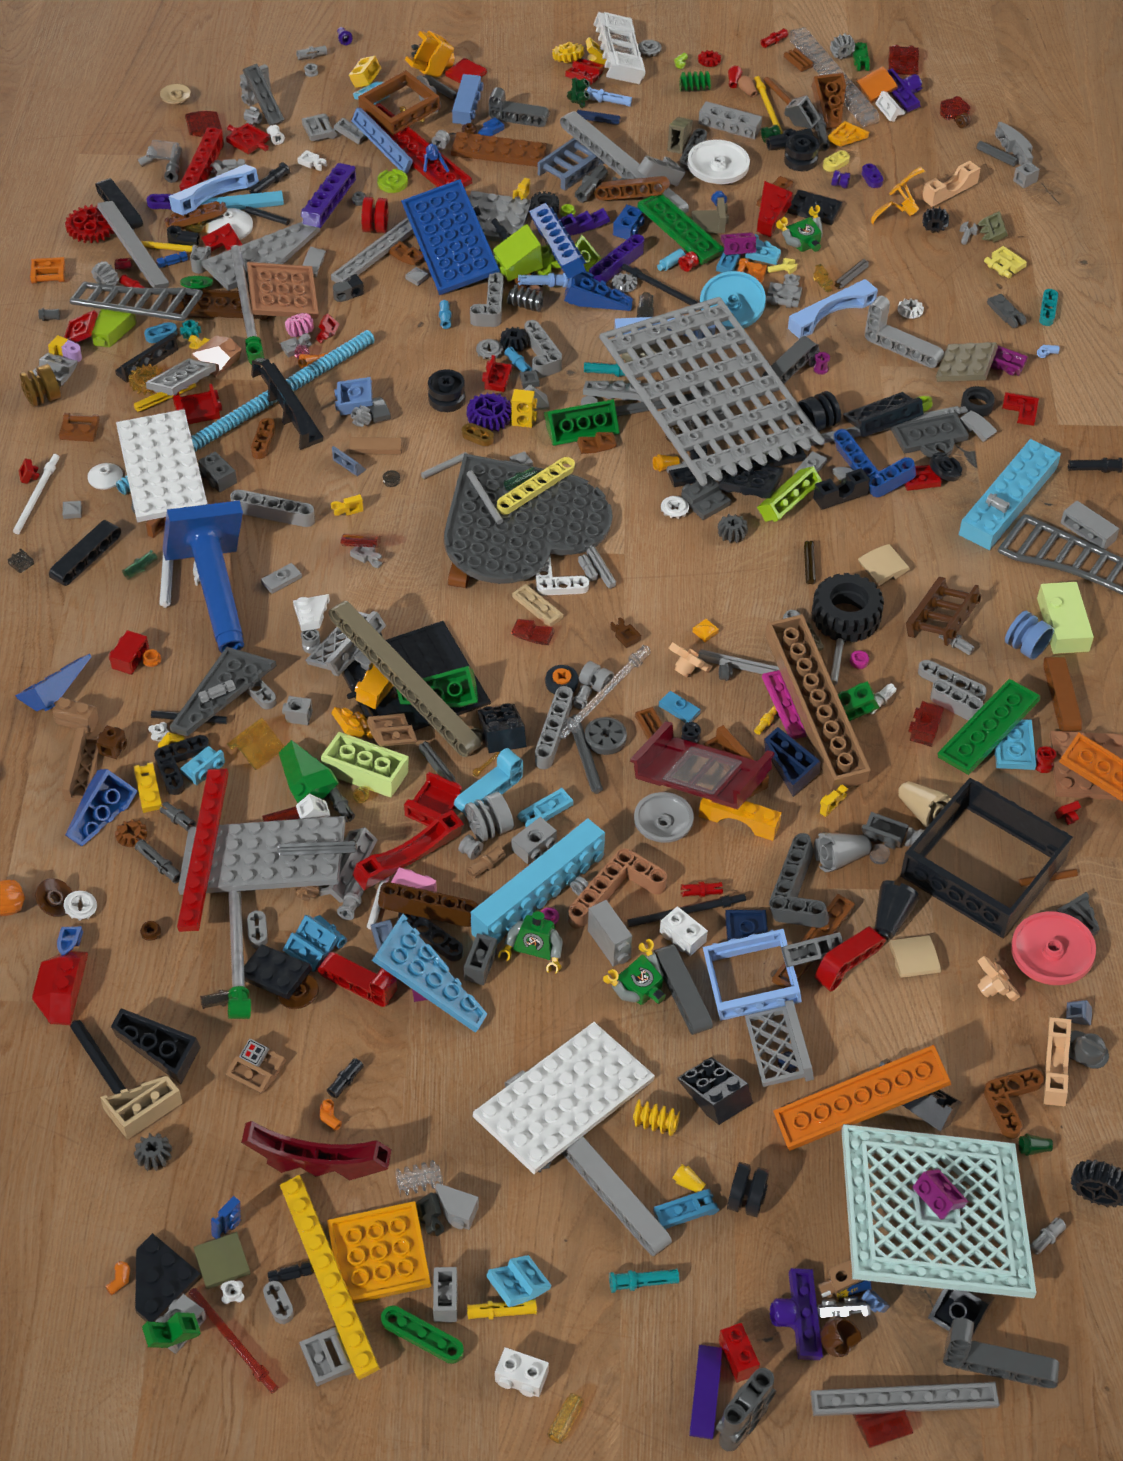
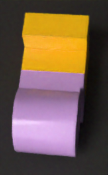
M57 335L48 344L49 353L78 362L82 359L81 348L73 341Z

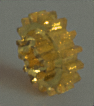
M144 364L141 368L136 367V371L132 370V375H129L130 387H132L133 391L137 390V394L143 392L146 395L147 392H150L152 395L154 390L146 389V382L163 373V369H158V365L151 367V364L148 367Z

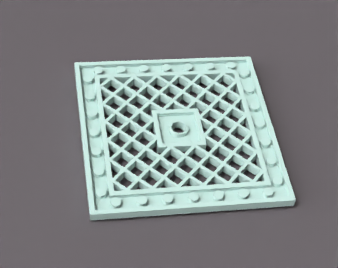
M843 1124L842 1143L852 1279L1025 1298L1035 1297L1036 1286L1015 1143ZM876 1153L882 1160L878 1162L872 1155ZM899 1156L904 1162L900 1164L894 1157ZM920 1158L926 1164L921 1166L915 1160ZM941 1160L947 1167L943 1169L937 1162ZM888 1163L894 1170L890 1172L884 1165ZM963 1163L969 1169L965 1171L959 1166V1164ZM982 1165L990 1170L988 1174L980 1168ZM907 1166H910L916 1172L914 1174H911L905 1168ZM929 1168L932 1170L939 1169L974 1206L969 1208L965 1205L964 1208L951 1210L945 1219H940L914 1189L910 1190L907 1186L909 1184L914 1185L918 1180L917 1178ZM953 1170L959 1177L955 1179L949 1172ZM878 1171L884 1178L880 1180L874 1173ZM899 1173L906 1180L904 1182H901L895 1176ZM975 1173L981 1180L976 1181L971 1174ZM889 1181L896 1188L891 1190L885 1184ZM965 1181L971 1188H965L961 1182ZM987 1183L993 1190L989 1192L982 1185ZM879 1189L886 1196L881 1198L875 1191ZM900 1191L907 1197L905 1201L897 1195ZM977 1191L980 1195L983 1196V1198L979 1200L972 1193ZM889 1200H892L897 1205L895 1209L887 1204ZM989 1201L995 1209L991 1210L985 1203ZM879 1208L887 1213L885 1217L877 1212ZM979 1209L986 1216L982 1219L975 1211ZM903 1210L910 1217L904 1219L899 1212ZM969 1217L976 1225L972 1227L965 1220ZM894 1219L899 1226L895 1228L888 1221ZM991 1220L998 1227L994 1229L987 1222ZM883 1227L889 1234L884 1236L878 1229ZM961 1228L966 1232L964 1235L960 1234ZM981 1228L988 1236L983 1237L977 1230ZM905 1229L912 1236L907 1239L901 1231ZM927 1231L934 1239L929 1241L922 1234ZM946 1235H951L956 1241L952 1244L945 1238ZM970 1236L978 1242L976 1246L967 1240ZM894 1237L901 1245L896 1247L890 1240ZM874 1238H876L879 1242L875 1244ZM994 1239L1001 1246L996 1248L989 1241ZM917 1240L924 1247L919 1249L913 1244V1242ZM939 1242L946 1250L942 1252L935 1244ZM962 1245L969 1252L964 1254L957 1247ZM885 1246L891 1253L886 1255L880 1248ZM982 1247L991 1253L988 1257L980 1251ZM906 1248L913 1256L909 1258L902 1251ZM930 1251L936 1258L931 1260L925 1253ZM953 1254L958 1261L954 1263L947 1255ZM972 1256H974V1257H976L981 1263L978 1264V1265H976V1264H975L972 1260H970L969 1258L972 1257ZM996 1258L1003 1266L999 1268L992 1260Z

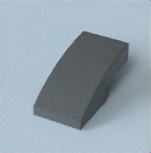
M382 397L373 398V406H366L371 409L369 413L372 414L374 423L391 419L389 409Z

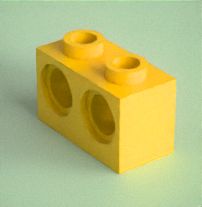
M376 56L361 58L349 74V77L355 88L368 86L382 68Z
M514 389L511 400L512 426L532 428L533 421L537 420V411H534L537 408L535 391Z

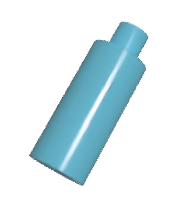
M678 249L660 260L657 269L659 271H666L679 263L680 257L686 255L682 249Z

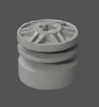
M497 791L486 795L484 803L477 799L474 803L470 802L465 805L469 826L480 842H485L488 838H494L495 831L501 835L514 828L508 804Z

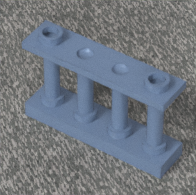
M572 138L538 162V175L541 176L548 171L560 178L561 189L566 191L582 180L586 174L592 173L597 166L603 165L604 162L578 140ZM579 150L588 155V157L583 159L574 152ZM569 157L578 162V164L573 166L564 161V159ZM558 164L568 171L562 173L553 167Z

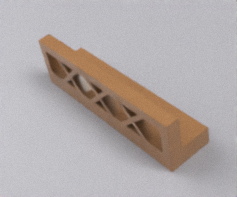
M85 728L76 729L62 786L65 801L81 802L83 796L74 795L75 791L80 788L86 791L95 775L99 758L97 744L91 750L86 748V744L96 743L98 737L86 736ZM90 757L92 762L85 766L82 761ZM86 772L89 777L81 782L78 777Z

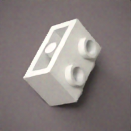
M678 906L660 922L661 935L666 940L673 942L678 950L685 952L689 956L707 941L708 930Z
M505 1347L495 1371V1382L505 1389L514 1388L520 1390L525 1396L532 1397L534 1395L539 1397L549 1372V1363Z

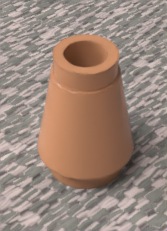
M745 75L738 80V87L751 98L757 95L758 91L750 77Z

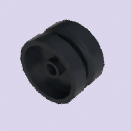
M807 133L790 135L785 145V165L794 171L800 172L813 169L818 161L820 145L818 139Z
M449 369L438 370L428 378V401L433 409L448 413L460 409L465 404V380L459 372Z
M739 1162L733 1179L727 1210L739 1212L744 1200H747L746 1215L758 1218L761 1205L764 1204L770 1170L758 1167L751 1180L750 1164Z

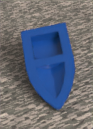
M494 117L483 123V128L477 134L493 136L504 130V124Z
M82 926L61 927L57 939V948L61 955H66L75 946L80 945L83 935Z

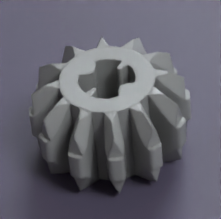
M846 33L843 35L839 34V37H834V41H831L830 50L835 58L842 59L844 57L846 59L848 55L851 56V52L855 51V42L850 35Z
M106 261L97 263L92 268L93 278L98 284L116 286L118 283V274Z

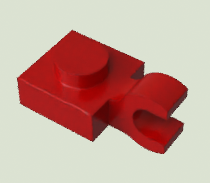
M328 313L323 316L318 326L321 329V332L316 337L319 343H322L323 339L326 340L328 337H332L339 326V323Z

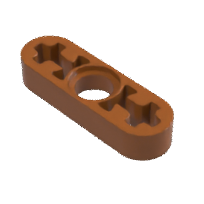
M264 418L259 422L251 445L252 456L255 459H263L267 456L275 433V422L271 418ZM267 437L266 440H260L259 438Z

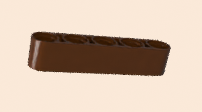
M386 882L381 885L378 905L383 909L464 927H471V911L479 906L470 899L392 882Z

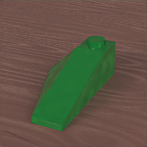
M469 666L422 678L449 707L460 708L478 703L474 672ZM397 690L400 704H402V705H412V704Z
M291 740L279 752L289 789L297 803L308 794L323 799L339 784L329 767L310 755L296 742Z

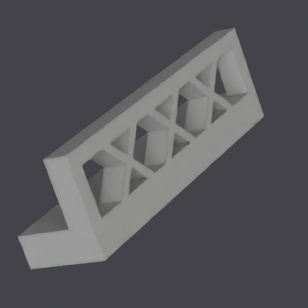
M365 827L349 831L344 841H356L357 851L355 853H342L339 884L329 885V887L328 885L319 886V896L331 894L340 903L344 902L345 894L351 891L356 882L352 876L356 863L369 857L378 840Z

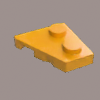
M844 121L828 135V141L841 147L868 138L869 132Z

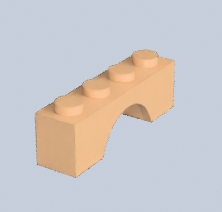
M968 161L958 166L955 174L945 183L940 182L936 178L925 183L922 200L933 207L976 185L981 168Z
M1052 1017L1049 1019L1044 1104L1066 1106L1071 1019Z

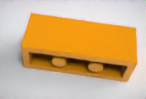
M373 664V668L367 670L362 682L359 681L355 687L356 701L376 710L394 685Z

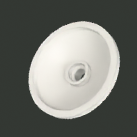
M227 208L224 214L206 220L205 223L207 234L229 223L239 240L248 236L253 229L251 216L236 208Z

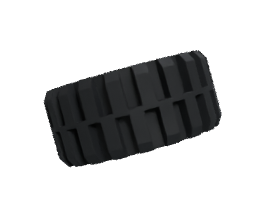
M835 574L833 577L830 576L824 579L815 590L811 612L812 620L817 629L822 630V634L825 636L829 635L835 641L838 638L843 639L845 643L846 641H851V643L857 642L858 639L862 641L867 636L873 635L880 626L884 607L882 592L879 588L877 589V585L874 582H869L868 578H862L859 574ZM847 603L861 610L846 612L834 605Z

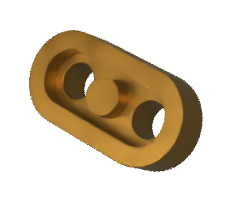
M467 423L462 427V437L481 446H490L494 442L493 432L473 423Z

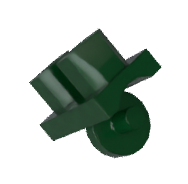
M574 77L572 79L571 91L567 92V98L572 103L579 104L580 108L585 107V101L590 99L589 93L585 90L589 87V81L585 78L579 80Z

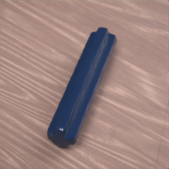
M577 110V113L585 120L617 125L620 123L619 115Z

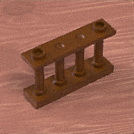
M938 577L907 620L908 637L915 638L919 631H928L943 635L944 645L948 646L952 639H955L957 632L973 609L980 603L981 593L979 585H975L971 592L968 593L948 588L946 578ZM948 595L965 600L962 604H957L942 599ZM938 607L955 610L956 613L954 616L933 611ZM931 618L948 622V624L943 628L926 624V621Z

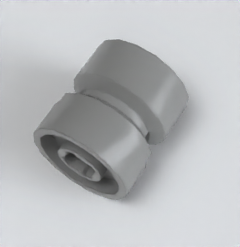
M592 661L584 665L579 676L580 683L589 687L592 686L593 690L601 694L607 692L614 679L612 671L606 668L601 669L600 665Z

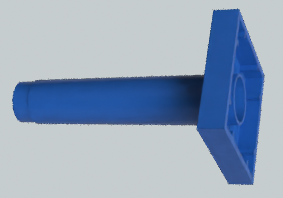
M240 500L167 509L162 547L165 561L194 557L215 640L221 653L226 647L241 650L244 647L242 629L223 553L237 551L243 516Z

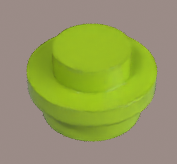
M564 204L560 209L562 217L571 213L574 216L576 212L571 204Z

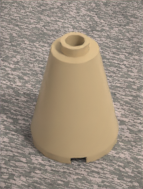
M910 781L903 783L898 790L899 798L926 828L952 799L946 793Z

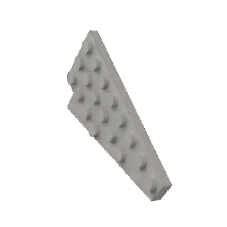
M302 221L241 245L248 290L247 262L284 264L319 233L320 228L304 225ZM231 250L202 261V266L228 291L238 287Z

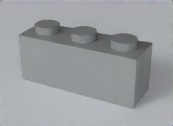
M1075 501L1064 510L1061 519L1062 525L1089 543L1104 550L1116 541L1120 529L1079 501Z

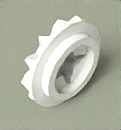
M910 298L909 300L904 299L900 301L897 310L903 317L918 318L923 314L924 307L917 299L912 300Z
M670 496L662 501L661 511L664 512L665 516H670L671 519L673 517L679 519L680 516L685 517L686 513L689 512V504L682 497Z
M74 891L64 900L65 913L70 915L71 919L77 918L81 921L85 918L89 919L91 915L95 914L97 901L89 892ZM79 900H81V903L84 906L81 911H79L77 907Z

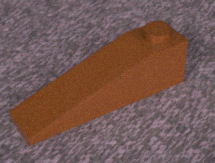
M835 73L814 76L811 87L819 113L823 114L824 122L827 126L826 130L835 129L842 123L846 91L844 74Z

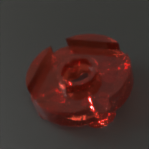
M959 96L941 101L940 115L946 120L951 118L956 122L958 115L962 113L969 115L970 105Z

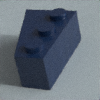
M779 727L764 738L765 752L767 750L774 752L775 755L771 761L794 797L820 773V760Z

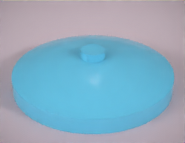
M729 271L714 276L705 284L700 295V302L720 297L742 328L755 323L763 314L766 304L765 291L761 283L752 275L739 271ZM729 320L721 322L726 330L734 328Z

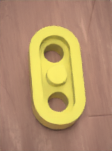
M841 150L825 158L823 161L824 170L834 172L847 165L850 159L849 153Z

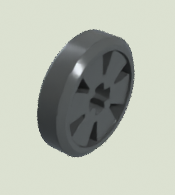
M599 717L592 720L586 726L585 740L589 749L593 752L610 755L619 752L625 746L627 731L619 720L611 717Z

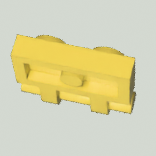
M1004 246L992 252L991 258L993 259L986 257L984 260L990 269H995L999 275L1005 276L1008 279L1012 276V273L1009 271L1017 273L1025 268L1027 264L1025 260Z

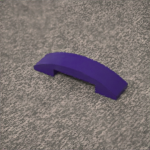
M699 1345L689 1433L691 1437L713 1439L722 1348Z

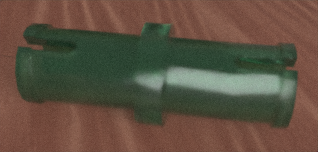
M530 467L523 472L519 471L515 473V476L504 480V487L510 485L506 488L510 491L535 476L537 471L534 467Z
M150 550L141 558H136L134 563L122 570L123 575L130 580L140 571L143 572L148 565L158 560L157 555Z

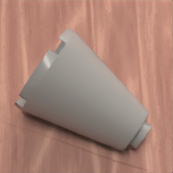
M824 832L819 833V838L814 841L816 861L820 860L822 866L819 867L824 872H833L868 855L872 848L871 841L865 835Z

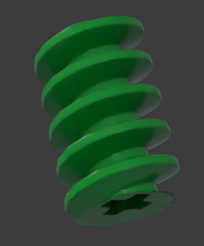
M694 71L693 75L691 72H688L687 75L685 72L681 73L679 79L680 92L683 87L685 91L688 90V87L691 88V91L694 90V87L699 91L700 86H702L703 91H705L706 86L710 90L711 78L708 71H705V74L702 71L699 74Z

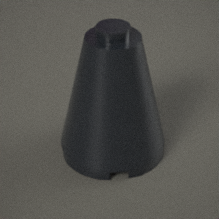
M891 880L881 883L874 928L886 940L895 936L920 898L918 897V892L903 883L897 886L894 885L895 881Z

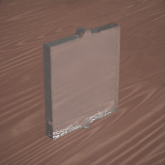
M152 140L151 145L148 146L146 157L173 160L175 154L178 153L179 143Z

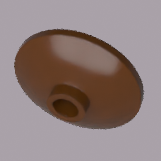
M49 878L38 885L35 893L36 902L46 914L53 917H62L66 915L64 900L72 893V890L62 880Z
M307 975L289 1000L278 996V1000L281 1005L289 1009L306 1007L316 999L319 992L318 983L315 978Z

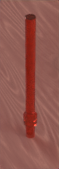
M196 1288L191 1289L189 1295L204 1309L206 1316L253 1371L252 1375L256 1380L262 1382L271 1394L275 1393L279 1387L271 1379L269 1371L265 1366L260 1365L201 1293Z

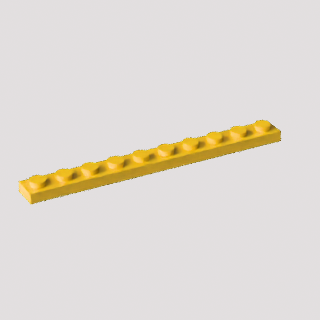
M298 1175L280 1184V1187L358 1380H361L380 1370V1367L304 1181Z

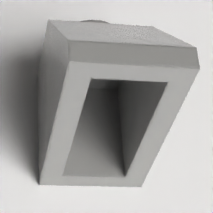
M437 1183L435 1191L448 1223L457 1229L465 1228L470 1230L479 1208V1197Z

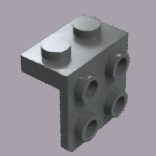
M871 812L867 824L862 826V832L870 841L877 842L878 840L884 842V846L895 849L896 847L901 848L909 825Z

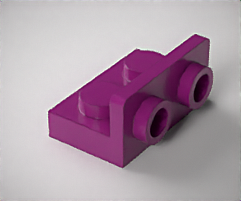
M752 232L721 234L725 255L756 252V236Z
M939 1169L924 1171L913 1185L914 1191L940 1219H945L951 1210L964 1208L968 1203V1200Z

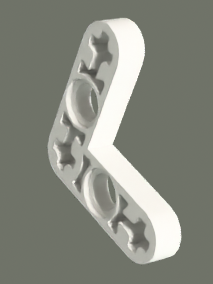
M551 556L541 570L548 572V574L541 575L538 572L535 575L537 592L541 595L583 594L589 590V579L587 577H552ZM560 584H566L567 587H566V588H561V587H559L558 585H560Z

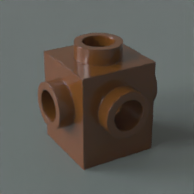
M106 725L103 732H100L96 742L100 755L117 760L121 751L127 746L124 730Z

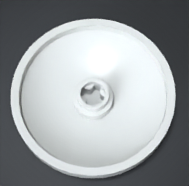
M707 140L695 145L688 154V168L691 173L708 183H733L742 179L749 170L750 159L747 152L739 145L730 141Z

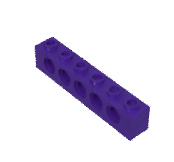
M337 163L332 168L331 173L326 176L325 181L320 184L317 192L314 193L311 200L308 201L305 208L301 211L304 225L318 228L323 226L355 182V166Z

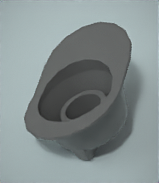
M1071 1031L1069 1058L1091 1069L1104 1067L1108 1062L1109 1053L1103 1039L1094 1033L1086 1034L1080 1031Z

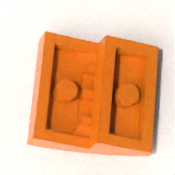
M884 67L857 80L859 87L867 95L871 103L878 100L882 91L889 94L898 89L897 84Z

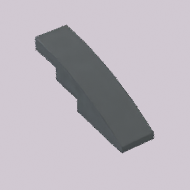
M839 932L783 946L781 950L786 967L822 959L830 950L843 943Z

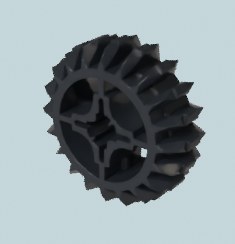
M1096 1159L1094 1161H1080L1079 1164H1076L1071 1176V1185L1077 1195L1083 1196L1084 1200H1089L1091 1203H1096L1099 1206H1123V1171H1121L1120 1167H1114L1113 1164H1107L1105 1161L1099 1162Z

